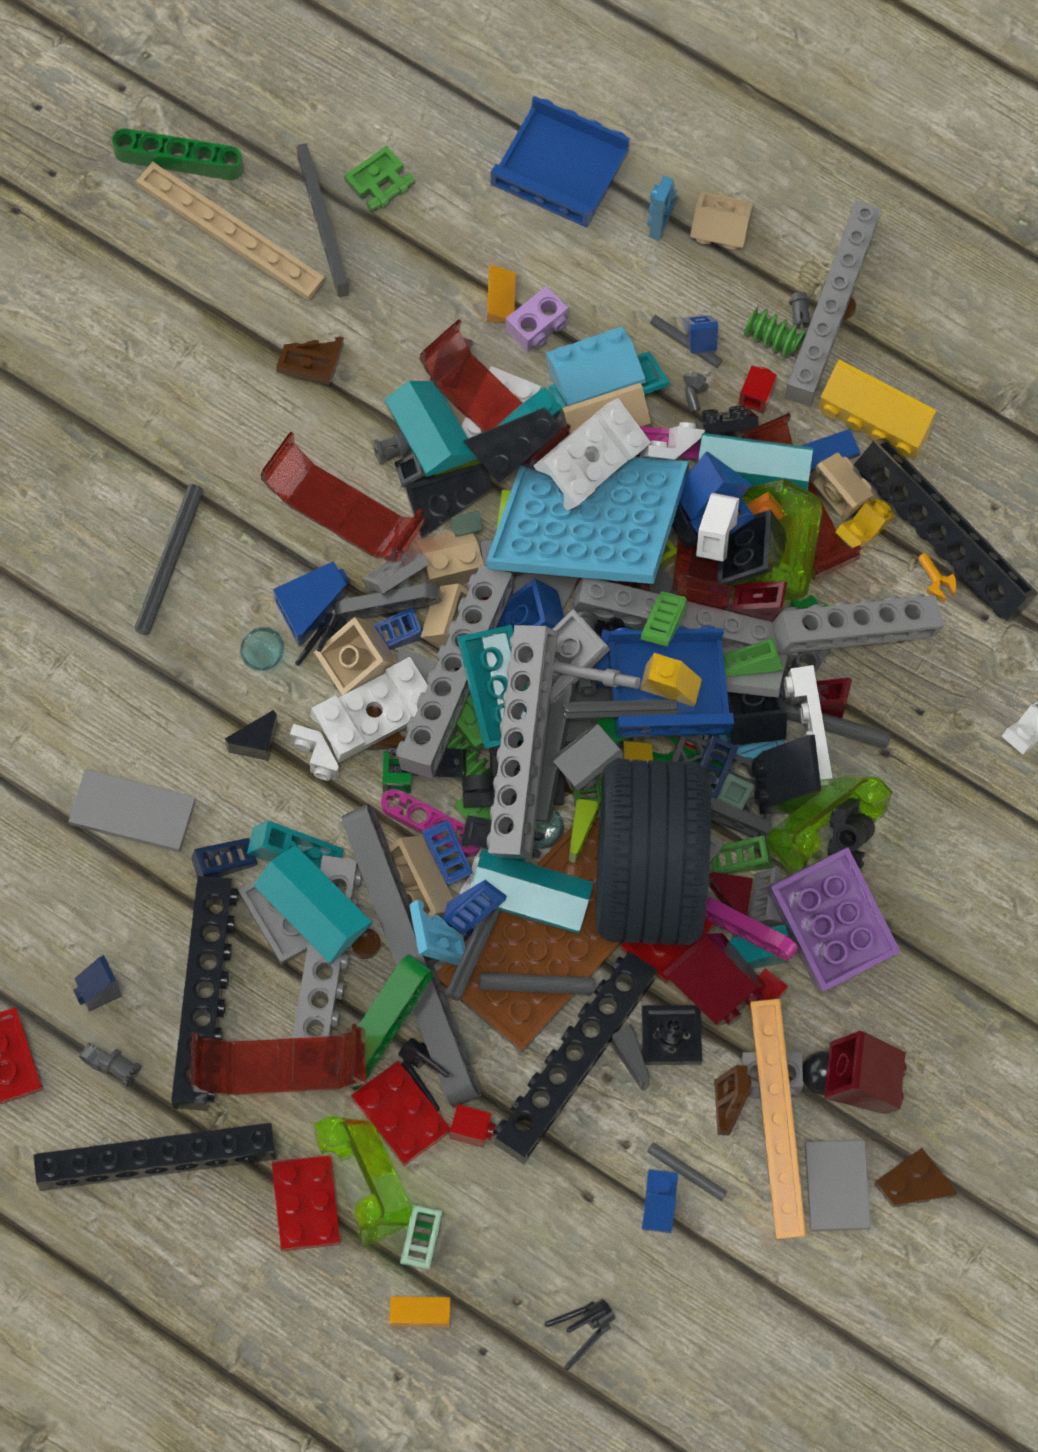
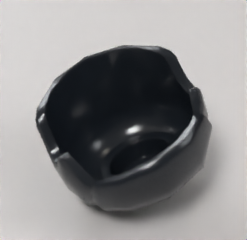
M817 1051L809 1054L802 1062L803 1081L813 1093L825 1094L829 1051Z

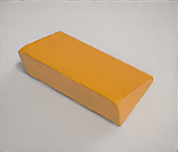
M489 265L487 322L506 323V318L515 312L516 272L495 265Z
M390 1296L389 1327L450 1328V1297Z

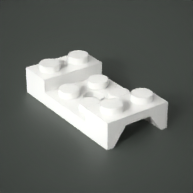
M616 398L604 405L539 460L534 467L537 471L552 477L564 494L563 507L568 511L583 502L595 491L596 487L625 462L634 458L651 442L619 398ZM586 448L594 453V462L587 460L585 456Z
M408 657L385 669V674L340 697L335 695L312 707L310 717L321 726L332 745L338 763L406 728L409 719L412 716L415 717L417 713V702L420 694L426 692L428 685L411 657ZM370 706H377L381 709L382 714L379 717L373 718L367 714L366 709Z
M814 666L792 668L787 677H785V681H783L785 698H790L791 705L801 704L799 708L801 725L806 724L807 728L806 735L804 736L815 734L821 786L828 785V780L833 777Z

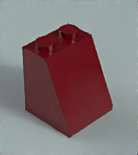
M723 933L704 934L663 972L715 1025L726 1023L731 1025L742 1015L740 1010L747 1004L750 1006V1002L760 1000L763 996L761 991L767 987Z
M857 1031L831 1041L824 1099L882 1114L899 1110L904 1098L902 1086L903 1077L906 1073V1052L864 1031Z

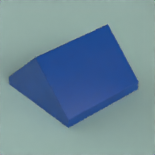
M706 451L687 474L680 503L691 521L704 515L712 493L736 497L740 500L752 483Z

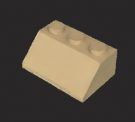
M641 383L562 408L561 426L563 429H561L563 438H567L604 405L616 398H619L639 427H651Z
M400 837L389 848L410 904L420 900L424 903L423 910L428 915L433 917L437 914L444 920L443 916L447 902L452 900L453 897L424 837Z

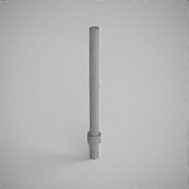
M528 656L527 662H529L533 657ZM554 661V673L603 682L605 686L615 688L620 685L638 689L640 685L639 677L620 674L619 670L607 668L603 671Z

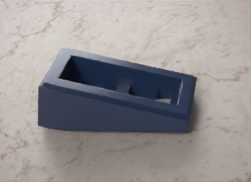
M714 735L709 736L699 764L704 768L719 773L717 778L710 776V782L715 784L714 788L711 789V797L717 799L739 746ZM714 747L726 752L725 758L713 753ZM709 758L723 763L722 767L720 768L708 763Z
M245 838L195 849L191 859L196 875L222 877L257 866L256 857L247 854L250 839ZM240 848L242 849L245 860L240 861L237 852V849ZM227 852H230L233 863H229ZM215 856H219L221 865L217 866ZM205 859L208 861L209 868L206 866Z

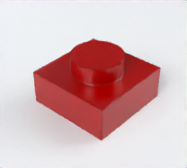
M766 968L759 977L767 987L761 991L763 996L758 1001L780 999L788 988L784 982Z

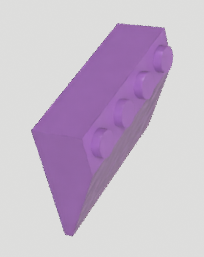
M848 847L765 887L783 924L786 925L791 940L798 946L797 952L817 991L824 992L901 952Z

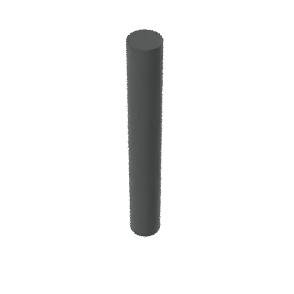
M653 316L650 321L651 325L689 349V340L686 334L659 316ZM711 351L695 353L716 368L719 367L723 360Z
M654 1142L647 1151L649 1154L718 1200L722 1201L728 1191Z

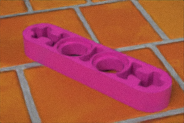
M390 789L382 795L381 808L383 813L423 835L422 831L448 819L455 835L457 830H460V838L463 837L465 824L401 790ZM395 798H398L399 805L405 809L407 808L406 816H403V809L398 806H394L393 809L389 808L388 800L393 801ZM416 810H422L427 814V819L422 823H415L411 819V814ZM437 834L431 838L433 841H437L446 836ZM457 838L467 858L476 856L481 849L469 846L468 849L464 848V845L461 844L462 840ZM450 841L444 844L443 846H445L446 848H450L453 846V844Z
M707 897L705 918L708 921L786 961H789L798 950L796 943L789 937L711 897Z

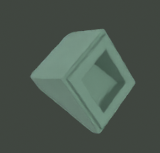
M476 511L452 517L450 527L454 535L461 536L481 531L482 525L479 512Z
M729 770L717 800L743 810L755 785L753 781Z

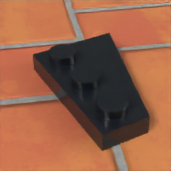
M543 407L465 439L463 442L497 482L500 483L563 427L546 407Z
M482 463L411 483L404 487L421 539L492 491L493 488L487 469Z

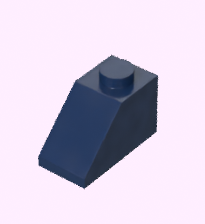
M104 955L97 958L75 977L77 988L73 989L79 1005L85 1003L89 1012L121 997L117 981Z

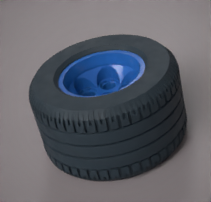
M616 759L605 766L600 804L596 887L597 933L605 940L610 942H621L623 940L624 943H639L640 941L646 944H656L658 941V944L674 945L676 942V945H691L702 937L709 881L711 784L709 772L700 764L684 762L683 765V762L667 761L665 764V761L649 760V762L647 760H631L630 762L629 759Z

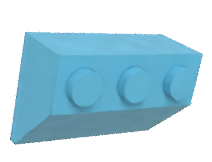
M623 327L611 329L605 333L585 338L582 341L559 347L546 353L550 379L567 406L638 383H646L633 343Z

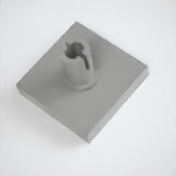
M406 549L361 579L366 588L385 593L393 587L399 589L413 586L408 577L429 565V562L424 554Z

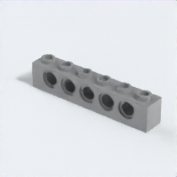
M916 594L904 599L893 596L883 601L875 602L873 599H866L856 604L839 602L827 607L816 604L807 609L798 610L796 607H789L783 609L772 623L781 654L933 638L944 627L936 596H924V594Z

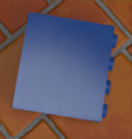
M533 96L532 107L499 165L495 163L491 170L490 185L587 228L629 152L630 138L618 130L613 131L602 126L596 120L583 118L571 109L558 107L548 99H540Z
M679 626L668 646L642 640L641 633L643 630L618 628L610 632L607 645L611 648L608 651L609 669L619 670L620 674L640 678L638 689L620 685L616 688L611 687L612 701L669 700L640 690L646 664L654 653L682 661L702 679L694 707L677 702V714L618 716V718H614L616 738L730 734L734 725L733 713H729L722 648L724 628L703 626L699 629H687L686 627Z

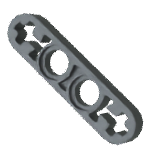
M425 583L388 590L385 593L378 592L339 600L334 604L335 614L342 616L347 621H351L354 617L364 619L405 611L411 608L416 609L435 605L441 601L440 586L434 583Z

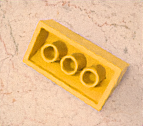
M840 359L836 363L825 386L818 409L825 416L832 419L836 418L846 423L850 429L869 435L873 441L887 438L904 457L909 456L914 460L931 433L937 412L932 407Z

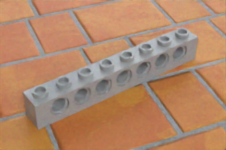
M855 201L790 376L785 399L811 407L878 226L882 208Z
M480 564L477 573L471 575L468 583V594L466 597L461 598L458 606L459 615L456 621L453 620L449 626L446 645L442 644L439 649L438 664L435 669L432 668L429 672L426 692H422L418 698L417 713L415 717L412 716L408 721V734L405 741H400L397 747L396 757L399 759L401 770L431 779L434 778L470 693L457 637L498 627L514 589L512 573L502 570L487 569V566ZM482 597H490L487 600H479ZM474 620L480 621L476 624H470V622ZM452 668H460L458 671L455 672L449 671ZM442 692H450L446 696H439ZM432 716H439L436 720H428ZM422 740L429 741L427 744L424 745L418 744Z
M582 578L576 587L572 609L577 613L583 611L596 614L598 620L608 621L613 617L621 618L626 627L643 630L659 594L600 579ZM687 601L686 615L680 626L687 629H699L703 626L724 628L722 647L740 649L774 638L780 653L773 622ZM798 652L785 653L788 654L787 666L796 658Z
M514 625V633L510 638V648L512 651L510 662L507 665L508 685L503 697L505 711L504 719L500 723L502 737L501 746L497 751L498 772L493 783L495 797L494 804L490 809L492 820L491 832L487 837L488 853L499 858L532 860L558 633L547 626ZM533 652V658L527 662L528 655ZM530 680L528 689L524 691L525 683ZM527 708L525 717L521 719L522 711ZM523 737L522 745L517 747L518 740ZM520 765L519 773L514 776L515 768ZM517 793V799L515 803L511 805V798L514 794ZM513 822L514 827L512 831L508 833V826L510 823Z
M323 855L320 870L335 885L342 884L346 886L347 890L344 894L358 906V898L354 897L355 887L361 886L362 874L360 869H358L357 861ZM308 942L285 1079L287 1088L322 1093L323 1085L329 1084L331 1068L326 1067L328 1056L333 1057L335 1039H331L332 1027L337 1028L339 1023L340 1011L335 1009L337 999L342 1000L344 993V982H340L341 972L347 971L349 954H346L345 951L330 964ZM323 968H329L333 971V975L327 980L317 977L318 972ZM323 996L329 1001L325 1007L316 1008L312 1005L315 998ZM313 1025H321L324 1031L320 1036L313 1037L308 1034L309 1028ZM309 1053H315L319 1056L318 1062L314 1065H306L303 1059Z

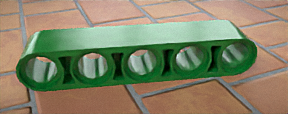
M127 128L117 130L112 136L114 155L117 160L123 163L148 167L154 162L164 170L224 180L238 179L243 173L242 154L234 146ZM123 144H129L128 147H120ZM150 148H155V149H156L155 151H152V152L146 151V150H148V149H150ZM175 153H183V154L180 155V156H174V155H173V154H175ZM202 157L209 158L208 160H199ZM229 161L236 162V163L233 164V165H227V164H226V163L229 162Z
M411 954L406 955L400 961L333 1063L330 1070L333 1076L354 1091L363 1085L429 985L434 971Z

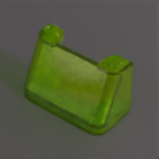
M786 479L750 487L740 500L743 499L746 504L768 491L780 503L782 512L785 513V516L779 519V522L786 531L785 552L771 572L723 587L720 594L734 599L736 584L785 581L788 584L784 600L801 599L807 595L822 515V504L815 494Z
M842 775L770 831L768 836L770 851L790 874L808 866V860L818 852L821 842L817 832L829 824L831 812L835 811L837 806L848 798L860 799L859 813L868 815L876 823L885 816L893 792L877 777Z
M335 1116L313 1123L315 1140L321 1154L332 1152L338 1155L341 1161L355 1156L372 1194L360 1200L355 1206L354 1214L360 1228L357 1234L362 1246H368L407 1228L410 1222L412 1207L373 1123L364 1119Z

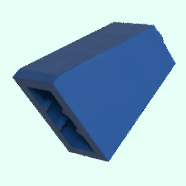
M334 561L273 589L274 601L298 646L303 645L317 630L320 623L324 622L327 614L335 609V602L343 600L347 595L346 585L349 584V580L345 571L342 568L338 570Z

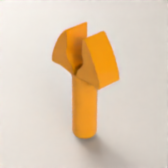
M927 553L921 554L918 557V561L932 580V585L927 587L926 592L930 596L935 595L938 601L945 602L946 596L939 588L941 585L947 587L952 597H954L956 592L954 574L948 577L941 575Z

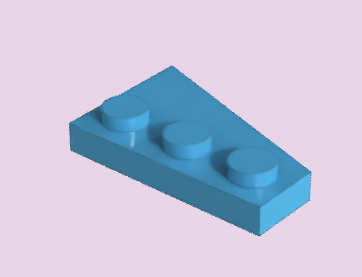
M663 176L660 185L655 184L650 196L652 202L648 213H651L647 222V226L651 227L650 238L659 241L678 199L674 179Z

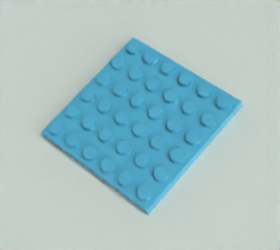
M538 449L520 465L486 560L487 569L654 584L685 485V479L689 472L688 461L634 457L625 462L596 487L595 491L583 502L568 511L563 507L564 494L552 477L537 471L534 467L551 450Z

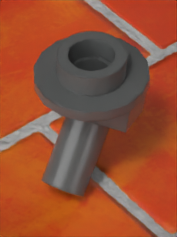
M694 371L691 374L685 373L683 378L686 384L685 392L690 412L700 410L697 392L708 389L709 386L705 382L706 378Z

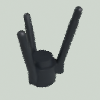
M334 613L327 614L324 623H320L316 633L296 660V666L301 665L320 637L322 638L317 651L321 652L327 641L347 624V620Z
M411 1038L402 1046L398 1053V1056L404 1060L401 1065L408 1071L435 1109L439 1111L440 1107L413 1067L420 1068L426 1063L444 1077H448L449 1073L429 1058L430 1054L425 1043H419L415 1038Z
M604 1299L596 1303L592 1301L584 1307L544 1323L545 1327H550L584 1314L582 1319L566 1328L567 1333L587 1323L592 1329L598 1327V1330L565 1365L566 1370H569L602 1334L611 1329L609 1323L615 1319V1315Z

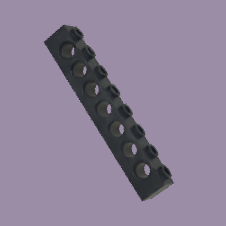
M887 438L875 440L869 445L854 464L859 470L860 476L866 481L871 482L878 489L879 495L897 509V513L902 519L909 521L916 528V533L935 548V552L939 557L947 560L954 567L955 573L973 587V591L978 597L985 599L993 607L992 610L998 617L1005 621L1018 617L1036 597L1038 592ZM885 467L889 471V478L885 475ZM904 486L908 490V497H906L903 492ZM922 506L927 509V517L922 512ZM941 525L946 529V536L941 531ZM960 545H963L965 548V556L960 551ZM980 564L985 569V575H982L979 570ZM999 584L1004 588V595L999 592Z
M197 876L171 1097L172 1106L176 1109L208 1111L209 1102H215L216 1085H212V1075L218 1074L219 1056H215L216 1045L221 1046L222 1028H218L219 1017H224L226 1000H222L221 995L222 989L228 988L229 972L224 971L225 961H231L232 944L227 942L228 934L234 933L235 916H231V907L237 906L238 888H234L232 878ZM212 905L223 907L222 911L218 914L208 912ZM210 932H216L220 935L214 942L204 939ZM206 960H213L217 963L211 970L201 967ZM203 988H211L214 991L208 998H202L198 995L199 991ZM200 1016L210 1018V1022L205 1026L195 1024V1020ZM197 1044L207 1046V1050L200 1055L194 1054L191 1051ZM199 1072L204 1075V1078L199 1083H192L188 1080L189 1076L192 1073Z
M628 951L624 958L621 956L617 958L610 969L613 972L608 981L603 979L594 991V994L597 996L591 1004L588 1002L584 1004L577 1015L580 1018L575 1027L570 1025L562 1035L561 1040L563 1044L558 1050L554 1048L551 1050L544 1061L547 1065L541 1074L536 1072L527 1085L530 1090L525 1097L520 1095L515 1100L510 1109L513 1111L507 1121L502 1119L494 1131L496 1135L495 1145L523 1165L611 1043L612 1035L622 1028L656 980L658 970L630 951ZM620 981H626L632 988L628 991H621L617 988L616 984ZM604 1004H610L615 1008V1012L604 1014L601 1012L600 1007ZM587 1027H593L597 1029L599 1034L596 1037L590 1038L583 1033V1030ZM571 1050H576L582 1054V1058L578 1061H572L566 1054ZM559 1073L566 1080L562 1084H554L551 1082L550 1076ZM537 1097H544L548 1100L549 1104L544 1108H538L533 1104V1100ZM521 1120H526L531 1123L532 1128L529 1131L523 1132L517 1129L516 1124Z
M271 1123L33 1154L36 1184L39 1191L276 1160Z

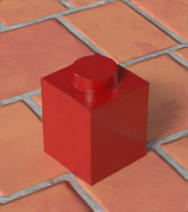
M751 365L740 392L738 405H744L746 408L764 414L776 385L777 374L766 367Z
M457 1104L449 1132V1139L484 1148L486 1140H492L496 1126L495 1123H491L492 1113Z

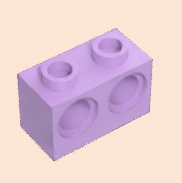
M545 286L506 318L505 331L528 353L534 347H541L552 332H558L564 328L568 322V307ZM549 310L553 311L555 314L545 315L543 312ZM532 327L535 330L527 332L524 331L523 328Z

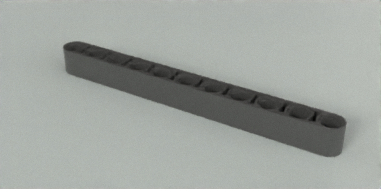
M366 804L343 815L342 823L396 967L406 955L411 954L434 971L432 980L413 1007V1012L431 1059L449 1073L448 1077H444L436 1071L449 1104L455 1108L457 1104L461 1105L480 1097L481 1088L432 959L420 955L418 952L409 898L376 812L370 804Z

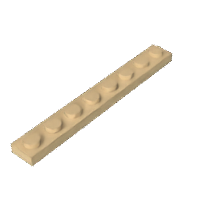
M154 162L136 180L137 187L307 301L325 283L323 275Z

